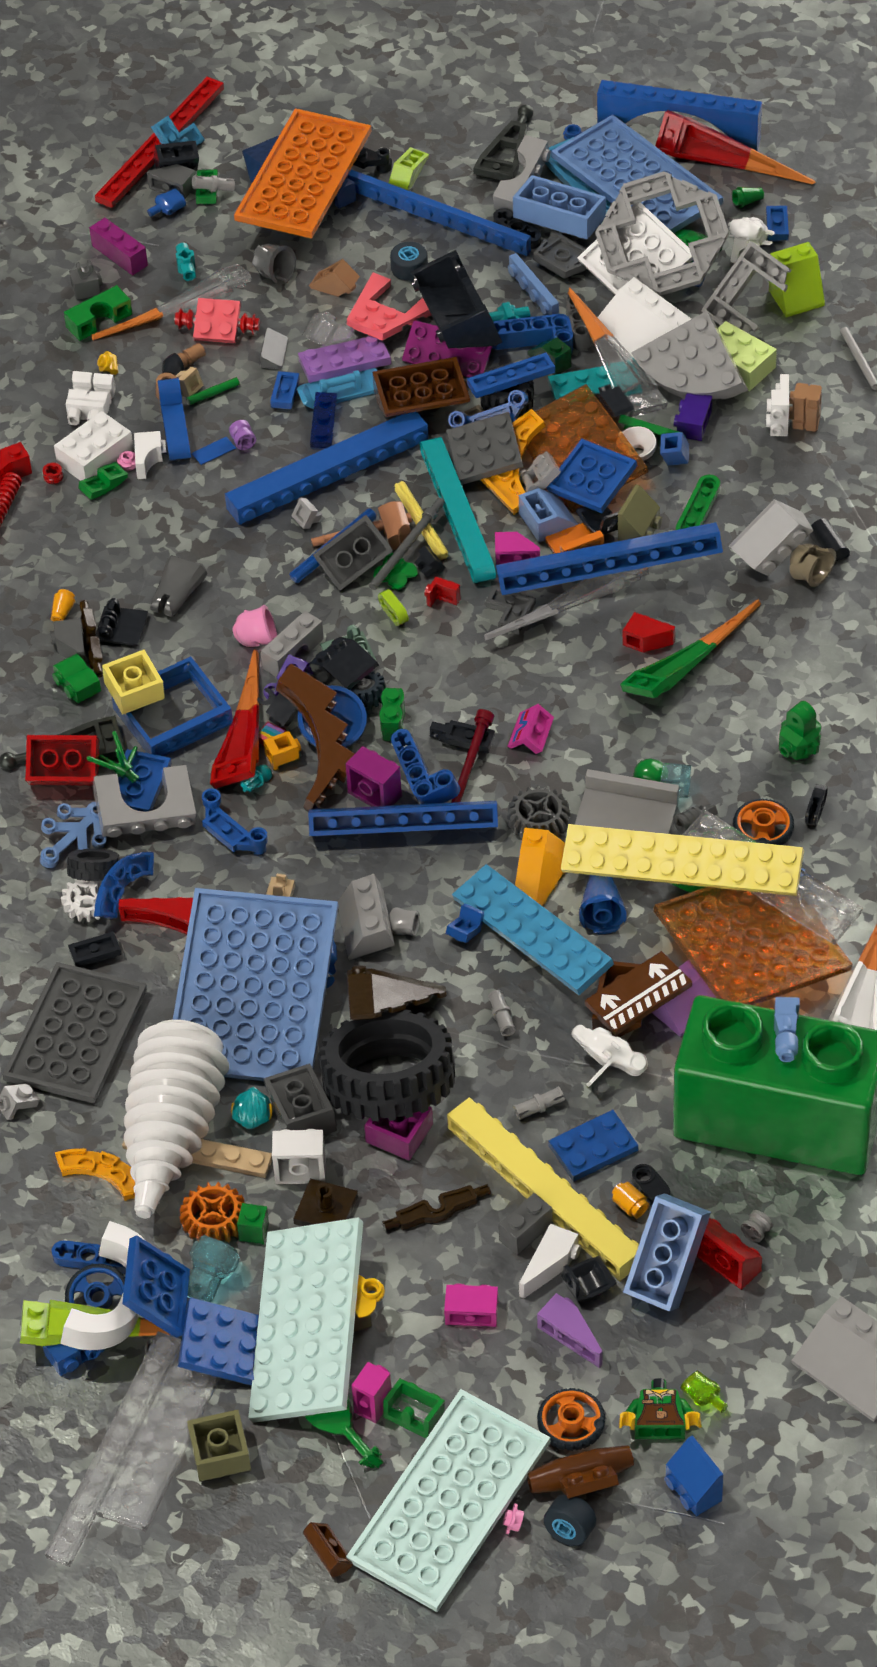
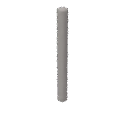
M848 327L841 328L840 332L872 390H877V379Z

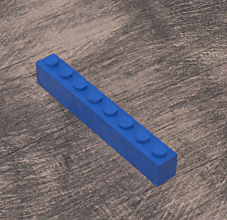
M497 801L314 809L308 812L309 836L498 827Z

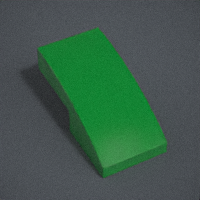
M218 169L197 170V176L211 177L216 175L218 177ZM196 189V204H217L218 190L211 192L207 189Z
M114 462L99 467L97 475L79 481L78 488L92 500L117 487L128 478V473Z

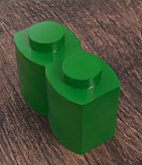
M74 654L53 665L54 673L52 677L58 686L62 685L69 699L73 698L75 702L79 703L101 691L99 678L78 654Z
M385 688L382 692V708L379 716L381 738L383 741H391L393 733L403 729L405 701L402 688Z

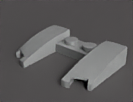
M750 241L701 311L703 313L707 311L719 325L727 321L745 332L751 330L756 332L760 327L733 308L732 305L756 272L786 292L788 287L785 284L787 272H791V269Z

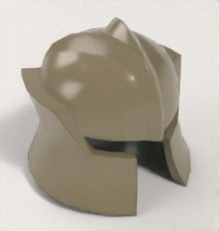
M799 544L790 556V573L792 578L806 580L811 587L820 585L829 576L834 567L836 552L832 548L825 549L813 544Z

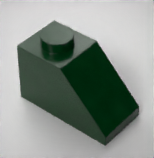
M557 337L543 341L527 351V355L530 357L547 353L555 365V373H552V375L561 374L571 367V348Z

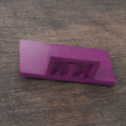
M413 321L402 356L403 362L418 364L457 357L463 377L470 378L485 373L492 346L448 349L445 341L440 342L435 332L439 330L436 325Z

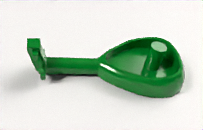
M349 1396L347 1410L305 1416L314 1427L336 1435H345L363 1456L358 1462L361 1466L373 1469L374 1466L379 1468L384 1463L380 1458L382 1453L378 1447L374 1446L370 1449L352 1428L353 1412Z

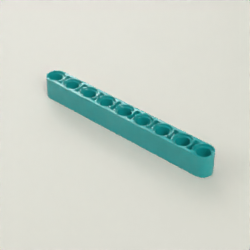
M442 437L421 441L419 445L422 458L438 497L445 501V504L442 506L473 583L495 579L496 570Z

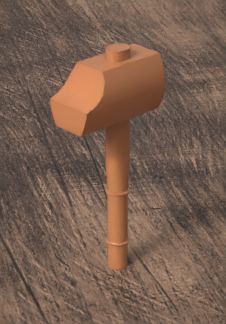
M400 501L389 502L378 507L380 520L372 522L378 531L384 530L387 542L392 550H397L411 532L409 523H412L410 512H405L403 503ZM339 532L311 538L312 546L324 545Z

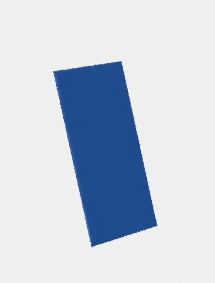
M226 436L191 454L202 465L236 449V447Z

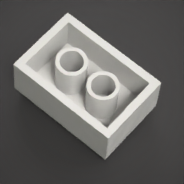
M103 411L54 445L56 462L80 481L97 475L99 467L117 462V458L124 451L134 450L131 431Z

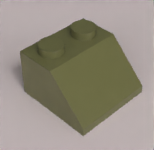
M635 484L618 513V541L653 535L654 531L658 530L661 526L660 506L640 485Z

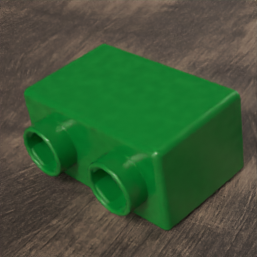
M703 995L696 996L692 1003L674 1066L673 1135L678 1139L849 1174H865L877 1131V1030L799 1015L796 1029L798 1053L793 1061L783 1062L775 1051L774 1009Z

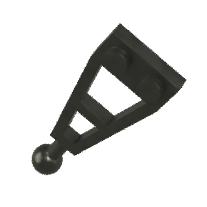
M524 104L519 107L517 121L511 120L482 152L473 168V174L498 180L515 178L520 166L517 149L527 131V123L525 121L530 120L534 114L533 108L530 105ZM513 131L519 132L518 139L509 138ZM500 146L516 149L513 162L491 158V156Z
M115 715L92 720L57 734L87 735L96 731V735L100 740L99 755L110 759L117 757L115 752L117 746L112 732L116 731L125 754ZM5 752L0 756V767L4 770H12L16 764L26 762V752L16 755L11 752Z

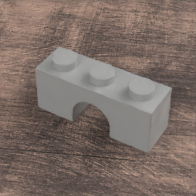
M304 611L261 650L262 669L277 677L288 654L295 657L300 647L310 652L324 639L322 620Z

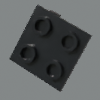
M111 598L107 601L106 606H104L95 636L99 637V641L138 646L148 611L120 608L118 599Z

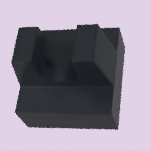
M425 545L418 551L421 555L414 563L420 569L426 565L421 570L426 577L436 571L440 574L446 568L437 555Z

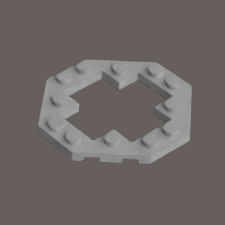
M664 171L624 183L618 197L613 201L605 214L606 217L602 224L595 231L607 272L628 282L635 277L660 296L701 284L729 236L717 195L709 191L707 193L700 190L698 186L687 181H680ZM671 193L676 211L697 205L708 238L688 243L693 259L692 263L653 274L648 256L627 262L617 229L636 224L631 205Z

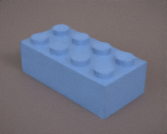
M531 175L513 196V218L579 238L588 239L606 217L605 196Z
M665 1193L655 1196L623 1293L669 1312L679 1308L711 1212Z

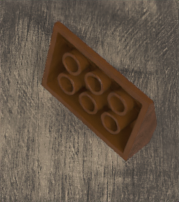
M457 357L372 372L375 397L385 417L470 402V396Z

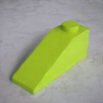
M410 147L394 163L389 184L409 191L425 165L429 154Z

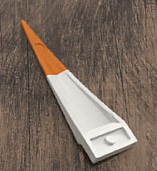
M877 924L828 1019L830 1021L877 1030Z

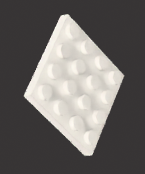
M641 202L631 207L636 224L617 229L627 262L648 256L653 274L688 264L693 260L689 247ZM597 240L577 257L579 262L614 295L628 282L607 272Z

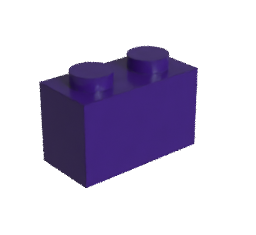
M686 393L685 399H681L679 404L680 413L675 415L673 427H676L678 432H683L687 439L702 441L712 413V395Z

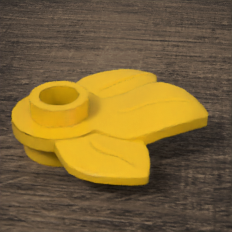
M359 1275L355 1310L358 1318L371 1315L376 1308V1303L384 1297L385 1289L379 1280L375 1278L365 1279Z

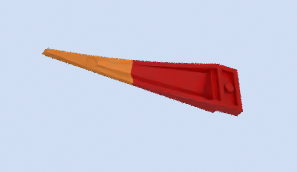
M669 110L665 111L655 146L666 155L764 173L808 184L816 183L815 180L688 116L685 117Z
M255 649L252 653L245 684L233 721L212 765L210 784L214 789L255 777L256 764L259 762V702L257 701L259 697V653Z

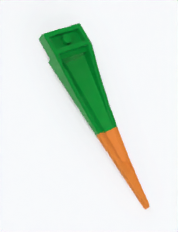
M760 600L754 601L729 621L689 646L651 665L634 671L620 684L622 691L655 698L661 695V693L670 690L761 605Z

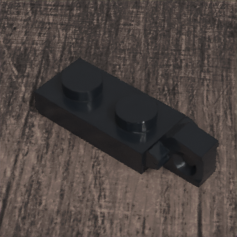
M453 720L445 724L432 721L429 736L446 744L469 749L477 726ZM485 729L478 751L489 753L495 737L494 730Z

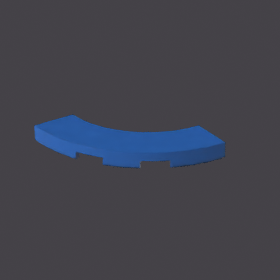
M140 852L128 855L110 868L98 890L94 917L117 918L119 899L122 898L125 891L124 888L139 877L153 876L154 852Z

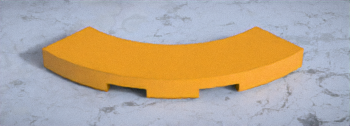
M84 1148L55 1152L62 1177L74 1174L97 1176L115 1186L121 1193L124 1201L135 1198L133 1190L135 1181L130 1174L131 1167L121 1161L119 1157L101 1151V1153L87 1151Z

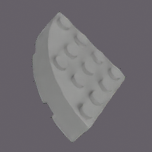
M707 311L631 352L639 366L656 384L667 392L685 399L686 393L712 395V400L720 398L723 400L748 391L713 318Z

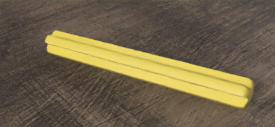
M404 481L396 483L394 485L395 492L417 525L422 518L423 510ZM429 523L421 534L441 561L448 557V551L431 523Z

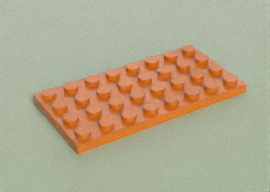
M295 108L237 208L234 220L312 239L371 134V125Z

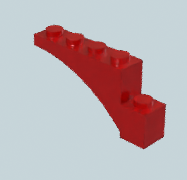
M193 898L119 899L121 921L156 924L187 935Z

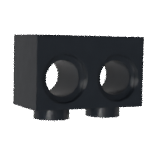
M196 140L155 145L153 158L156 169L178 164L197 171L199 154Z

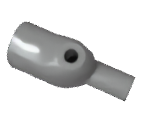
M398 907L393 908L389 914L392 935H416L420 923L419 912L404 910Z

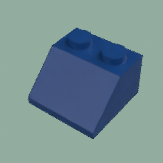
M692 1435L667 1462L664 1479L667 1486L679 1494L684 1508L690 1509L697 1517L722 1502L723 1473Z

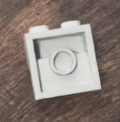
M780 374V383H776L775 390H771V399H767V412L771 413L766 414V427H770V436H788L789 374Z

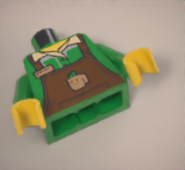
M662 1378L653 1379L651 1381V1389L641 1390L639 1398L633 1399L626 1411L620 1414L619 1428L630 1426L631 1430L635 1429V1439H685V1426L686 1430H690V1426L694 1425L701 1428L700 1413L695 1412L685 1399L679 1397L678 1390L667 1389V1382Z

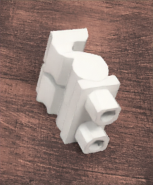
M73 371V389H69L65 403L68 424L78 425L80 419L88 421L101 411L107 414L116 389L114 376L112 374L94 373L93 377L90 372Z

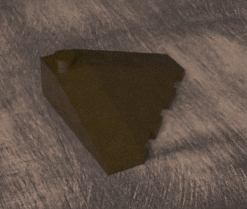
M354 966L352 970H347L350 1020L377 1018L382 1016L384 1010H389L390 1013L404 1010L408 1006V1002L416 1006L430 1002L429 999L432 998V995L437 996V998L447 996L446 986L372 968L366 969V966Z

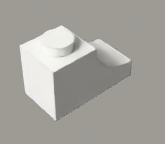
M160 431L134 433L137 479H146L148 470L154 464L163 462L162 453H166V441L161 440Z

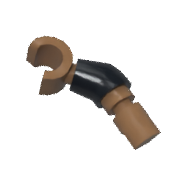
M200 343L182 351V353H173L163 361L162 374L156 379L155 393L157 399L160 400L158 380L177 378L176 375L180 371H184L188 364L190 365L206 355L205 349Z

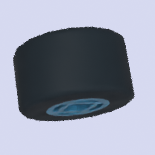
M403 242L396 245L390 253L393 275L404 281L413 280L411 271L428 263V254L425 247L416 242Z
M563 1494L553 1501L544 1515L543 1522L546 1530L558 1542L568 1546L582 1545L596 1526L597 1518L594 1510L583 1499L577 1496L567 1498Z

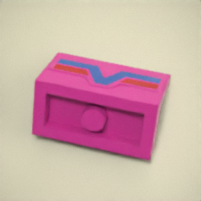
M539 704L520 712L507 747L512 749L524 744L535 754L542 752L554 717Z

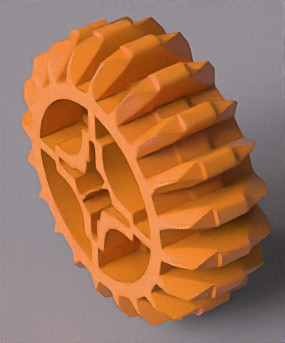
M208 1182L205 1188L198 1185L197 1192L190 1190L189 1197H184L183 1205L180 1207V1223L183 1226L184 1232L188 1233L191 1240L197 1239L199 1245L206 1241L209 1247L212 1242H216L219 1247L223 1240L230 1243L231 1236L238 1238L237 1222L242 1203H245L244 1197L239 1195L236 1188L231 1190L229 1184L221 1187L219 1182L215 1186H211ZM229 1209H232V1210H233V1213H232V1215L228 1218V1217L226 1216V1215L228 1214L227 1211H228ZM200 1210V1217L196 1220L194 1216Z

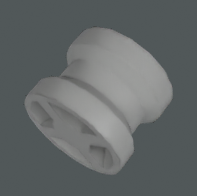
M753 1210L749 1215V1220L742 1223L741 1231L751 1241L760 1242L764 1238V1233L773 1227V1223L765 1213Z

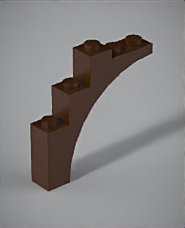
M290 663L279 678L276 691L287 698L302 714L311 729L316 744L318 757L317 777L306 797L303 807L309 811L314 810L316 806L318 808L321 807L326 799L324 794L328 789L332 791L338 780L343 783L347 780L346 763L355 753L342 746L348 737L346 733L348 724L331 714L337 705L335 701L337 692Z

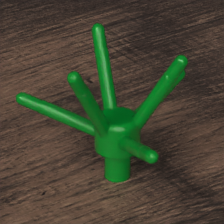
M113 731L112 735L117 746L115 752L119 762L115 763L103 755H99V759L88 756L87 760L114 770L118 777L122 779L126 777L134 784L139 779V776L132 771L133 766L131 763L138 747H133L128 760H126L117 732Z

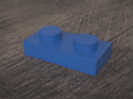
M766 206L767 228L775 233L772 236H767L768 241L789 240L787 206Z
M278 371L270 400L271 408L292 410L300 380L299 373Z

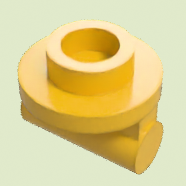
M109 351L101 354L97 361L99 370L117 375V356Z

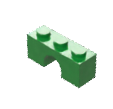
M117 285L64 311L66 328L79 341L97 332L95 319L99 317H108L116 323L132 315L131 299Z

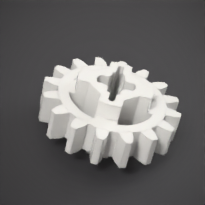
M75 879L74 884L68 882L67 889H62L63 896L61 897L64 912H69L71 919L77 916L79 922L83 918L90 922L91 917H94L96 897L103 880L85 881Z

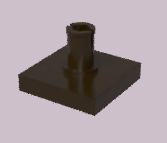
M310 1178L293 1218L294 1224L308 1226L349 1219L358 1198V1191Z

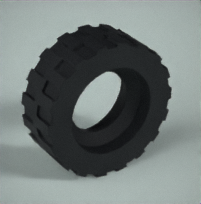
M96 848L72 851L67 855V874L69 877L77 880L101 881L110 868L119 861V854L112 850Z

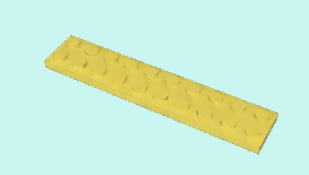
M568 824L561 871L797 896L804 849L803 847Z

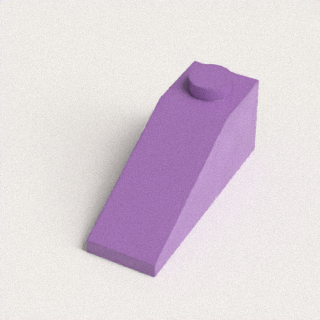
M556 1293L538 1312L537 1327L600 1368L602 1366V1349L572 1300L567 1297L563 1298Z

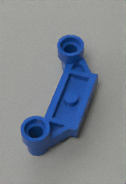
M513 390L508 395V403L472 416H468L461 411H454L449 415L448 422L451 427L455 428L506 412L510 413L511 420L514 422L523 407L528 403V396L521 390ZM519 396L522 398L520 403L518 401Z
M210 788L202 793L206 817L202 820V825L208 832L233 853L237 850L253 851L257 855L266 852L268 836L264 828L256 827L248 832L220 809L221 794L217 789Z

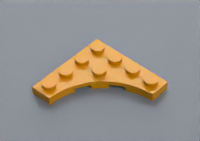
M532 409L512 422L521 459L531 440L546 427L545 422ZM520 468L480 479L514 515L519 512L518 495L526 493L520 482Z

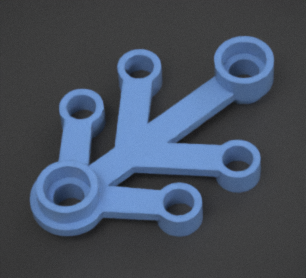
M96 802L90 803L86 808H71L66 803L58 806L57 816L60 819L84 817L80 822H55L52 818H45L42 821L41 830L45 834L68 832L53 847H47L42 850L40 855L42 866L46 868L55 867L59 861V854L76 838L78 850L88 849L86 829L92 824L94 830L92 837L93 847L101 849L105 846L106 836L102 837L98 814L94 813V810H97ZM60 810H67L68 813L64 814ZM45 824L52 825V828L45 827ZM98 838H99V839H101L103 842L98 843V842L95 841V839H98ZM46 854H52L54 857H48Z

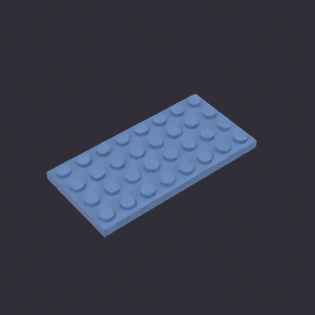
M613 114L551 151V157L600 195L605 196L611 203L618 197L624 183L664 171L680 181L684 180L698 186L700 190L716 194L719 204H723V197ZM671 193L641 202L673 233L701 217L697 205L676 211Z

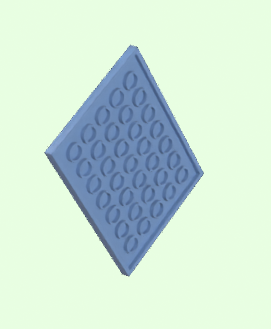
M195 888L173 1020H186L198 1023L209 1028L219 1036L223 1043L222 1054L229 1062V1070L224 1077L264 1081L263 1078L309 1063L314 1069L338 913V901Z

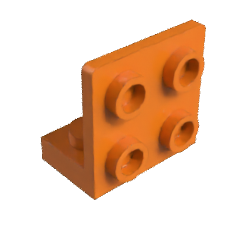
M584 523L546 536L545 542L552 552L556 554L604 544V535L600 530L591 533Z

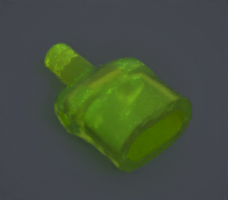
M699 1370L686 1378L680 1387L681 1391L689 1396L697 1406L703 1407L710 1403L721 1413L728 1407L718 1397L721 1391L719 1384L706 1377Z

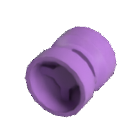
M238 420L232 423L229 433L234 439L236 447L240 450H247L253 447L256 443V437L251 431L250 424L246 420Z

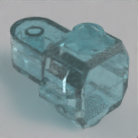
M203 1235L198 1241L194 1242L189 1253L193 1268L189 1275L187 1297L212 1302L222 1279L236 1270L240 1258L237 1250L229 1244Z

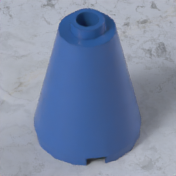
M590 875L579 909V921L586 930L589 928L595 934L615 932L626 921L627 910L612 877Z

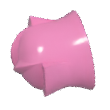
M266 605L251 611L244 610L243 613L238 615L236 623L232 628L236 640L247 647L260 646L259 643L268 644L277 636L273 617Z

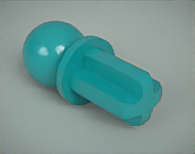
M264 764L257 766L255 777L241 782L242 791L251 792L255 788L263 786L264 782L269 781L272 777L271 768Z

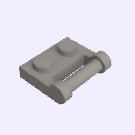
M547 451L537 456L528 469H523L519 472L520 481L525 484L526 492L537 488L544 490L561 473L553 456ZM537 476L538 481L534 483L533 479Z

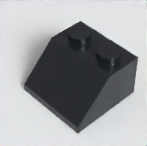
M344 637L334 639L329 647L319 652L309 662L318 681L326 686H340L348 690L379 666L378 662L355 640Z

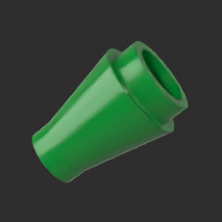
M737 187L732 191L733 204L739 207H744L764 198V191L761 187Z

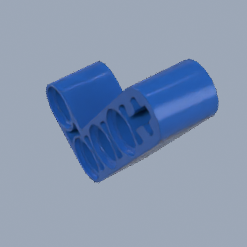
M565 314L493 322L503 343L492 346V349L500 350L534 346L557 337L571 348V354L573 353V332L570 319Z
M179 378L158 380L169 461L191 458Z
M399 729L393 733L391 737L392 745L419 804L445 803L460 793V785L450 770L443 769L432 775L429 774L419 748L408 730Z

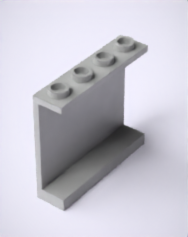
M587 769L585 776L586 788L574 825L670 833L679 801V785Z

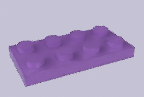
M372 336L348 340L335 345L330 344L317 349H308L298 353L299 362L309 383L350 374L356 370L360 372L391 364V357L384 342Z

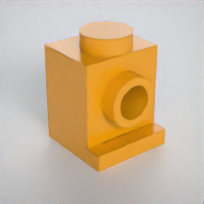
M290 731L264 739L265 755L273 770H277L280 765L299 759L301 746L298 739L292 737Z

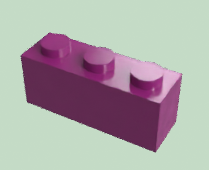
M104 217L89 227L92 246L132 276L148 266L146 247Z

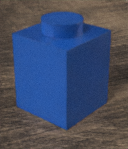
M683 432L661 434L660 454L667 466L689 463L690 444Z

